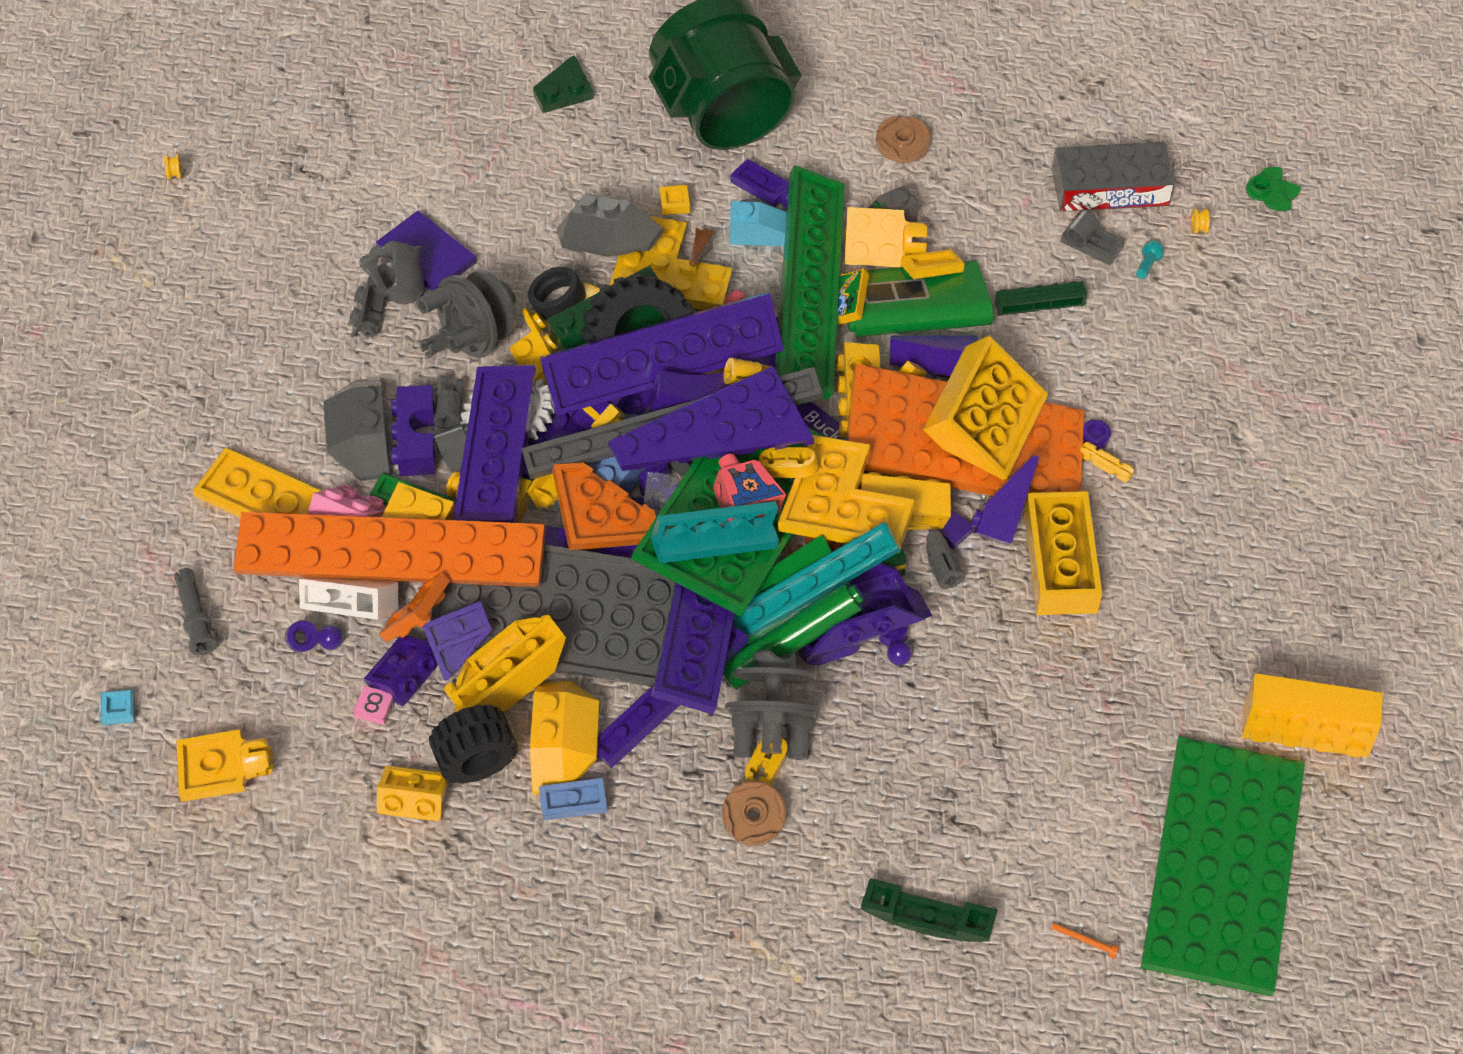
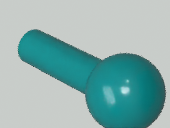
M1150 240L1142 247L1144 258L1136 271V275L1140 279H1145L1154 261H1159L1164 256V247L1157 240Z

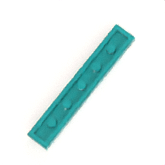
M886 522L881 523L756 596L743 617L734 613L732 625L746 634L747 639H750L897 554L901 549L889 524Z

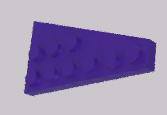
M773 366L608 441L609 448L621 471L656 467L660 463L691 462L690 459L701 457L713 459L731 453L735 455L755 453L758 449L775 447V450L787 448V445L803 443V446L814 444L812 434Z

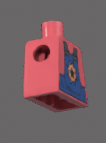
M732 453L723 456L719 460L721 469L718 471L713 490L720 508L776 501L778 506L777 514H779L786 494L759 461L752 460L739 463L735 454ZM765 514L758 515L754 518L764 517ZM729 518V519L726 520L725 522L731 521V520H733L734 518Z

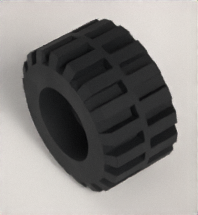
M475 705L454 712L440 721L439 725L434 727L431 731L432 734L429 736V744L443 778L451 783L459 782L464 784L476 782L498 773L512 761L518 749L517 742L504 712L501 711V708L493 707V705Z

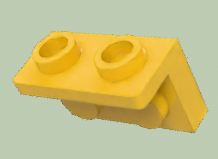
M386 765L377 786V813L440 821L442 817V802L449 780H445L441 772Z

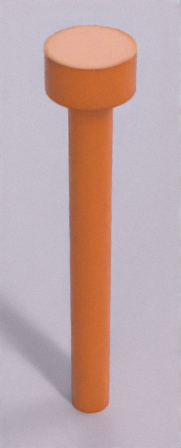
M1053 923L1051 928L1109 953V957L1114 959L1120 949L1115 944L1112 947L1056 923Z

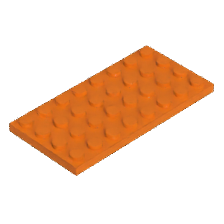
M855 364L846 441L870 445L871 454L865 467L866 471L895 477L908 476L914 480L936 479L941 483H949L950 488L990 496L1006 482L1007 479L1002 480L943 450L923 430L947 382ZM1044 402L1008 478L1029 457L1035 455L1039 457L1028 493L1081 491L1083 453H1081L1080 449L1083 446L1084 410Z

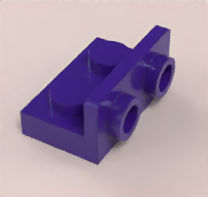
M409 636L399 637L363 679L368 687L390 693L397 705L404 706L438 664L427 641Z

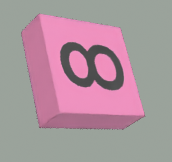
M363 686L353 711L354 718L384 725L394 702L393 697L390 693Z

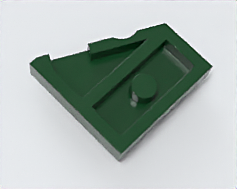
M575 55L568 58L533 87V95L542 113L594 99L593 89Z

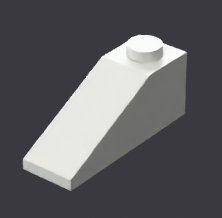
M299 578L300 609L377 620L392 615L399 610L398 582Z

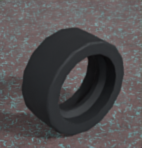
M563 266L553 267L541 273L534 279L528 290L530 304L535 312L540 313L546 321L585 300L586 297L585 287L578 275L571 268ZM570 286L559 299L544 302L547 296L554 290Z

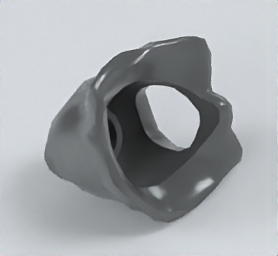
M389 241L383 248L379 246L372 247L369 254L361 257L359 260L360 267L371 277L378 291L392 302L398 304L412 303L421 296L424 290V275L421 266L424 252L422 246H411L407 243ZM380 257L393 258V262L377 266Z

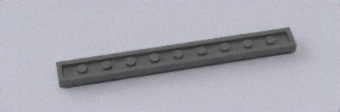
M814 367L779 377L795 406L823 398V392ZM697 400L524 447L522 452L530 480L552 474L554 464L581 462L589 464L614 457L609 448L608 441Z

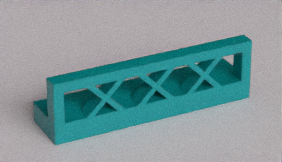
M776 501L660 515L657 517L650 539L659 563L776 549L779 539L773 526V521L777 514L778 506ZM765 514L764 517L754 518L758 515ZM729 518H734V519L731 520V521L725 522V521L728 520ZM676 525L671 529H665V526Z

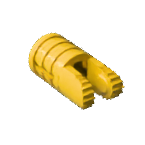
M729 358L724 368L725 384L732 385L771 366L762 365L759 362Z

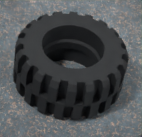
M639 274L630 275V278L619 277L614 279V284L610 286L604 285L599 289L601 294L597 298L593 296L590 300L591 308L589 313L585 312L583 316V321L586 323L585 328L581 329L582 338L585 340V343H590L614 336L616 325L621 316L632 307L638 305H647L655 308L660 312L665 321L692 314L694 309L678 289L656 277L649 275L646 277Z

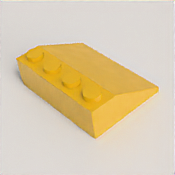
M989 335L965 347L923 430L943 450L1005 480L1008 478L1048 393Z

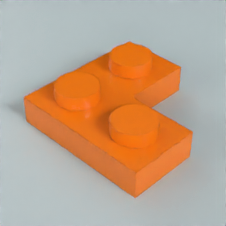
M441 572L424 582L412 601L391 615L379 632V635L386 642H389L398 636L400 638L405 637L414 626L422 627L432 616L429 612L431 608L438 605L445 597L446 593L443 591L450 580Z

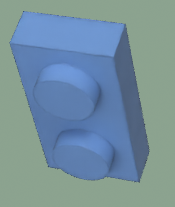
M603 778L539 786L543 821L607 813Z

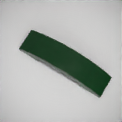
M872 878L869 879L861 904V910L901 928L938 938L968 942L990 941L998 914V909L965 902L964 907L904 893L902 892L901 885Z

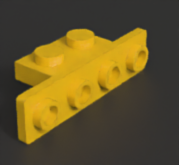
M524 308L521 313L531 332L509 349L518 366L535 365L537 369L536 380L542 379L546 386L547 383L540 356L558 352L557 348L559 346L554 337L545 329L548 324L543 316L538 312L534 314L529 309Z

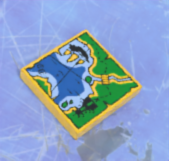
M864 268L840 275L837 326L862 319L869 274Z

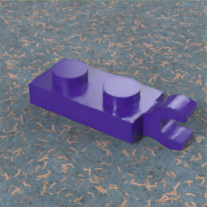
M748 158L730 175V182L773 207L781 203L787 211L789 181Z

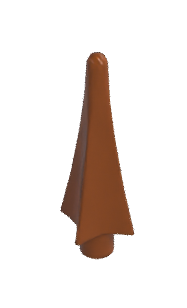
M695 228L693 252L689 262L691 266H695L699 259L713 248L711 237L715 232L714 230Z

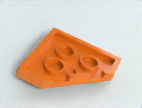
M584 462L554 464L552 474L569 550L639 544L656 518L653 509L645 504L641 506L629 498V493L612 481H604L593 473V468Z

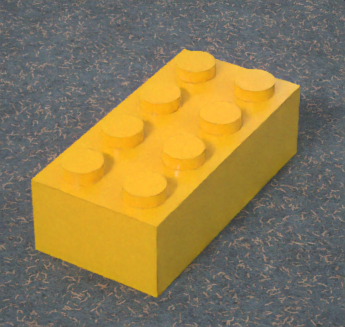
M1088 491L1028 493L1024 509V521L1036 615L1098 614L1102 587Z
M1255 673L1244 704L1241 738L1251 739L1259 743H1279L1292 748L1298 746L1311 748L1318 752L1344 753L1350 757H1368L1381 728L1383 693Z

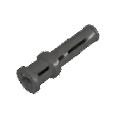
M183 568L178 570L179 573L176 572L174 574V578L185 613L184 631L189 634L190 641L188 646L190 652L195 655H205L216 648L217 641L211 635V619L203 612L194 572L192 569Z

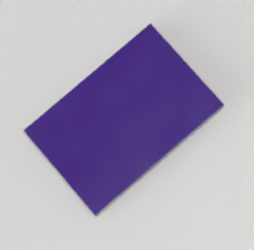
M418 210L376 241V245L380 248H383L389 241L407 243L411 246H422L424 252L421 266L424 275V286L431 291L438 288L439 283L444 278L450 275L460 276L477 262L476 256Z

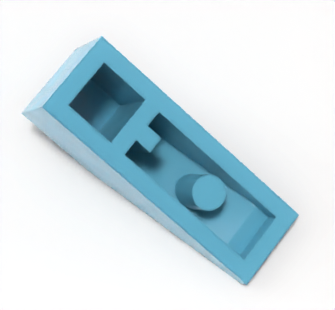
M731 201L729 245L784 246L787 212L761 202Z

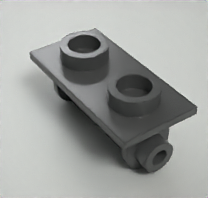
M370 276L367 278L364 286L359 285L355 292L354 302H357V308L352 310L349 324L353 325L350 337H354L357 331L363 332V335L366 337H373L379 329L381 318L379 313L382 311L385 295L379 292L375 285H370Z

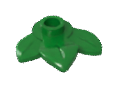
M1281 167L1263 169L1259 175L1252 177L1246 185V193L1249 197L1262 201L1268 208L1276 211L1291 210L1292 205L1290 201L1301 191L1300 186L1282 179Z

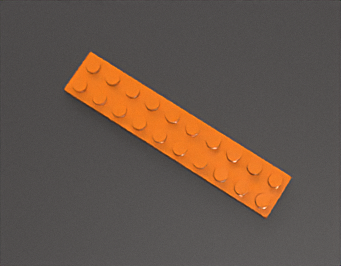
M241 512L233 571L236 574L407 582H426L442 572L450 580L449 583L540 587L546 526L544 524Z

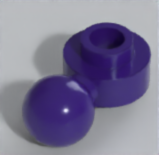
M300 620L287 628L285 642L291 650L298 653L311 650L316 643H320L327 650H335L343 642V633L338 627L333 625L325 626L321 631H317L312 623ZM297 632H302L305 635L303 643L296 640L295 635Z
M908 626L878 637L882 644L889 646L887 657L894 665H905L911 659V647L905 642L908 638Z

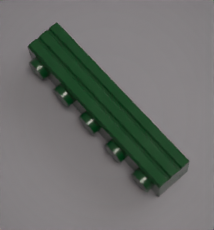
M1072 281L1064 284L1054 283L1047 286L1037 285L1030 288L1020 287L1013 290L1003 289L996 291L994 303L998 316L1085 306L1087 292L1083 281Z

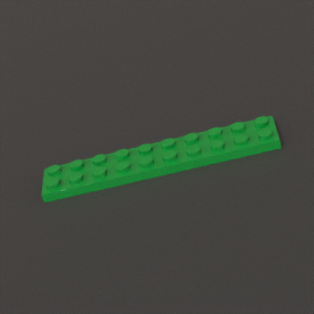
M794 165L789 176L778 322L784 351L776 353L775 370L779 376L814 367L823 392L822 399L828 401L833 394L845 184Z

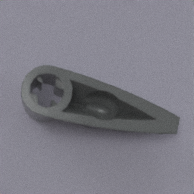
M460 424L433 435L437 450L452 473L455 471L461 472L466 434Z

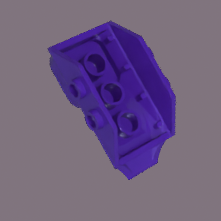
M881 562L849 581L851 586L855 585L864 597V601L861 603L863 610L849 619L835 624L827 633L798 652L804 662L810 665H822L856 653L863 642L918 623L933 615L920 592L905 584L897 568Z

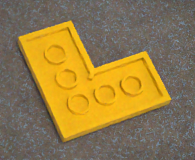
M649 216L663 228V234L649 251L641 252L637 250L629 254L618 255L609 286L614 284V279L619 277L626 278L650 265L658 279L678 289L685 296L686 301L691 303L693 309L706 310L725 304L733 268L701 262L691 266L689 264L690 260L678 259L687 223Z
M812 435L814 444L807 445V448L815 452L818 469L809 477L795 478L778 522L779 531L813 538L823 535L826 540L847 544L881 523L886 522L889 524L901 549L915 508V499L858 489L871 454L869 444Z

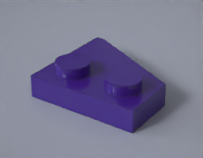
M481 601L429 621L422 626L444 681L452 677L492 631Z

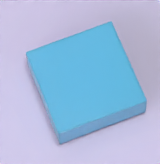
M133 689L101 692L102 725L134 722Z

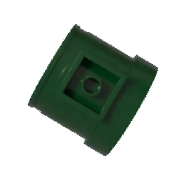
M696 0L675 12L662 24L653 37L649 48V59L653 69L648 77L670 118L686 117L701 144L716 150H729L748 145L774 130L790 112L795 99L794 88L802 76L780 36H768L764 22L749 0Z

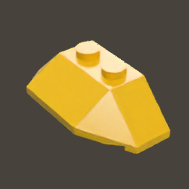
M544 615L541 618H527L514 621L465 661L457 678L456 686L452 688L450 696L460 710L475 705H493V707L497 706L501 708V711L506 712L555 672L565 643V635L549 615Z
M543 681L534 691L530 739L533 795H539V786L577 781L597 760L600 701L572 681Z

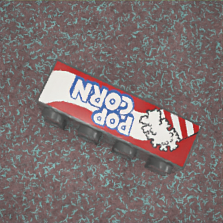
M1165 142L1055 148L1052 175L1060 212L1170 206L1174 180Z

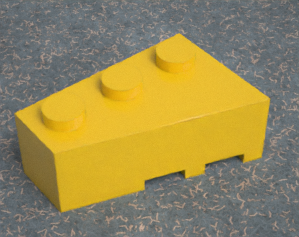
M876 472L866 473L862 476L858 487L859 490L915 499V508L907 530L943 529L951 517L949 483H941L936 479L914 480L908 476L888 477Z

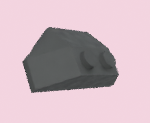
M587 193L583 195L557 227L562 248L606 257L629 254L637 250L641 252L649 251L664 232L659 224L632 202Z
M382 379L352 382L323 401L327 453L343 467L351 471L358 480L379 479L382 473L390 475Z

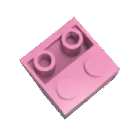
M340 484V486L315 492L307 514L382 517L387 506L378 497L371 495L365 497L358 494L355 487Z

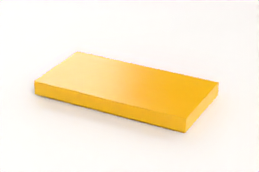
M225 447L195 486L193 494L205 502L241 517V512L307 514L313 494L322 490Z

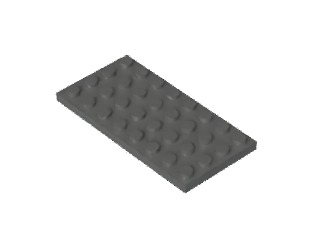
M545 545L540 587L448 583L443 591L446 593L445 597L438 605L432 608L430 621L481 601L492 631L470 655L472 656L514 621L527 618H541L544 615H549L566 637L555 671L652 687L657 672L675 582L631 558Z

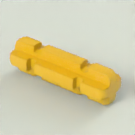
M1085 442L1081 447L1082 458L1086 461L1092 460L1093 465L1111 475L1117 474L1116 478L1123 482H1128L1132 478L1135 471L1133 466L1126 462L1121 464L1120 459L1101 448L1098 451L1096 449L1097 446L1090 442Z

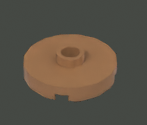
M893 116L884 120L878 126L875 141L877 149L884 157L891 161L906 163L922 158L929 150L931 139L930 131L922 121L911 116H907V119Z
M746 781L735 786L727 795L722 806V822L727 833L735 841L747 846H762L773 841L781 833L786 821V805L781 794L775 788L773 789L761 781ZM751 810H756L760 813V817L753 820L749 818L748 813Z

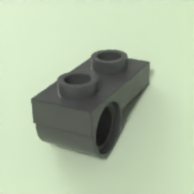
M1080 211L1062 233L1060 242L1107 265H1111L1123 249L1125 240L1100 229L1099 221L1092 213Z

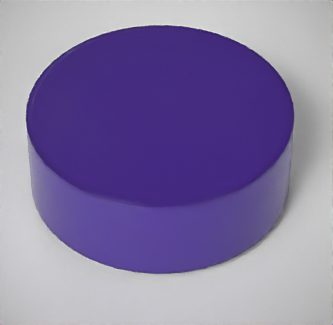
M1089 420L1084 423L1083 444L1090 442L1097 446L1096 449L1106 447L1111 436L1110 427L1101 420Z

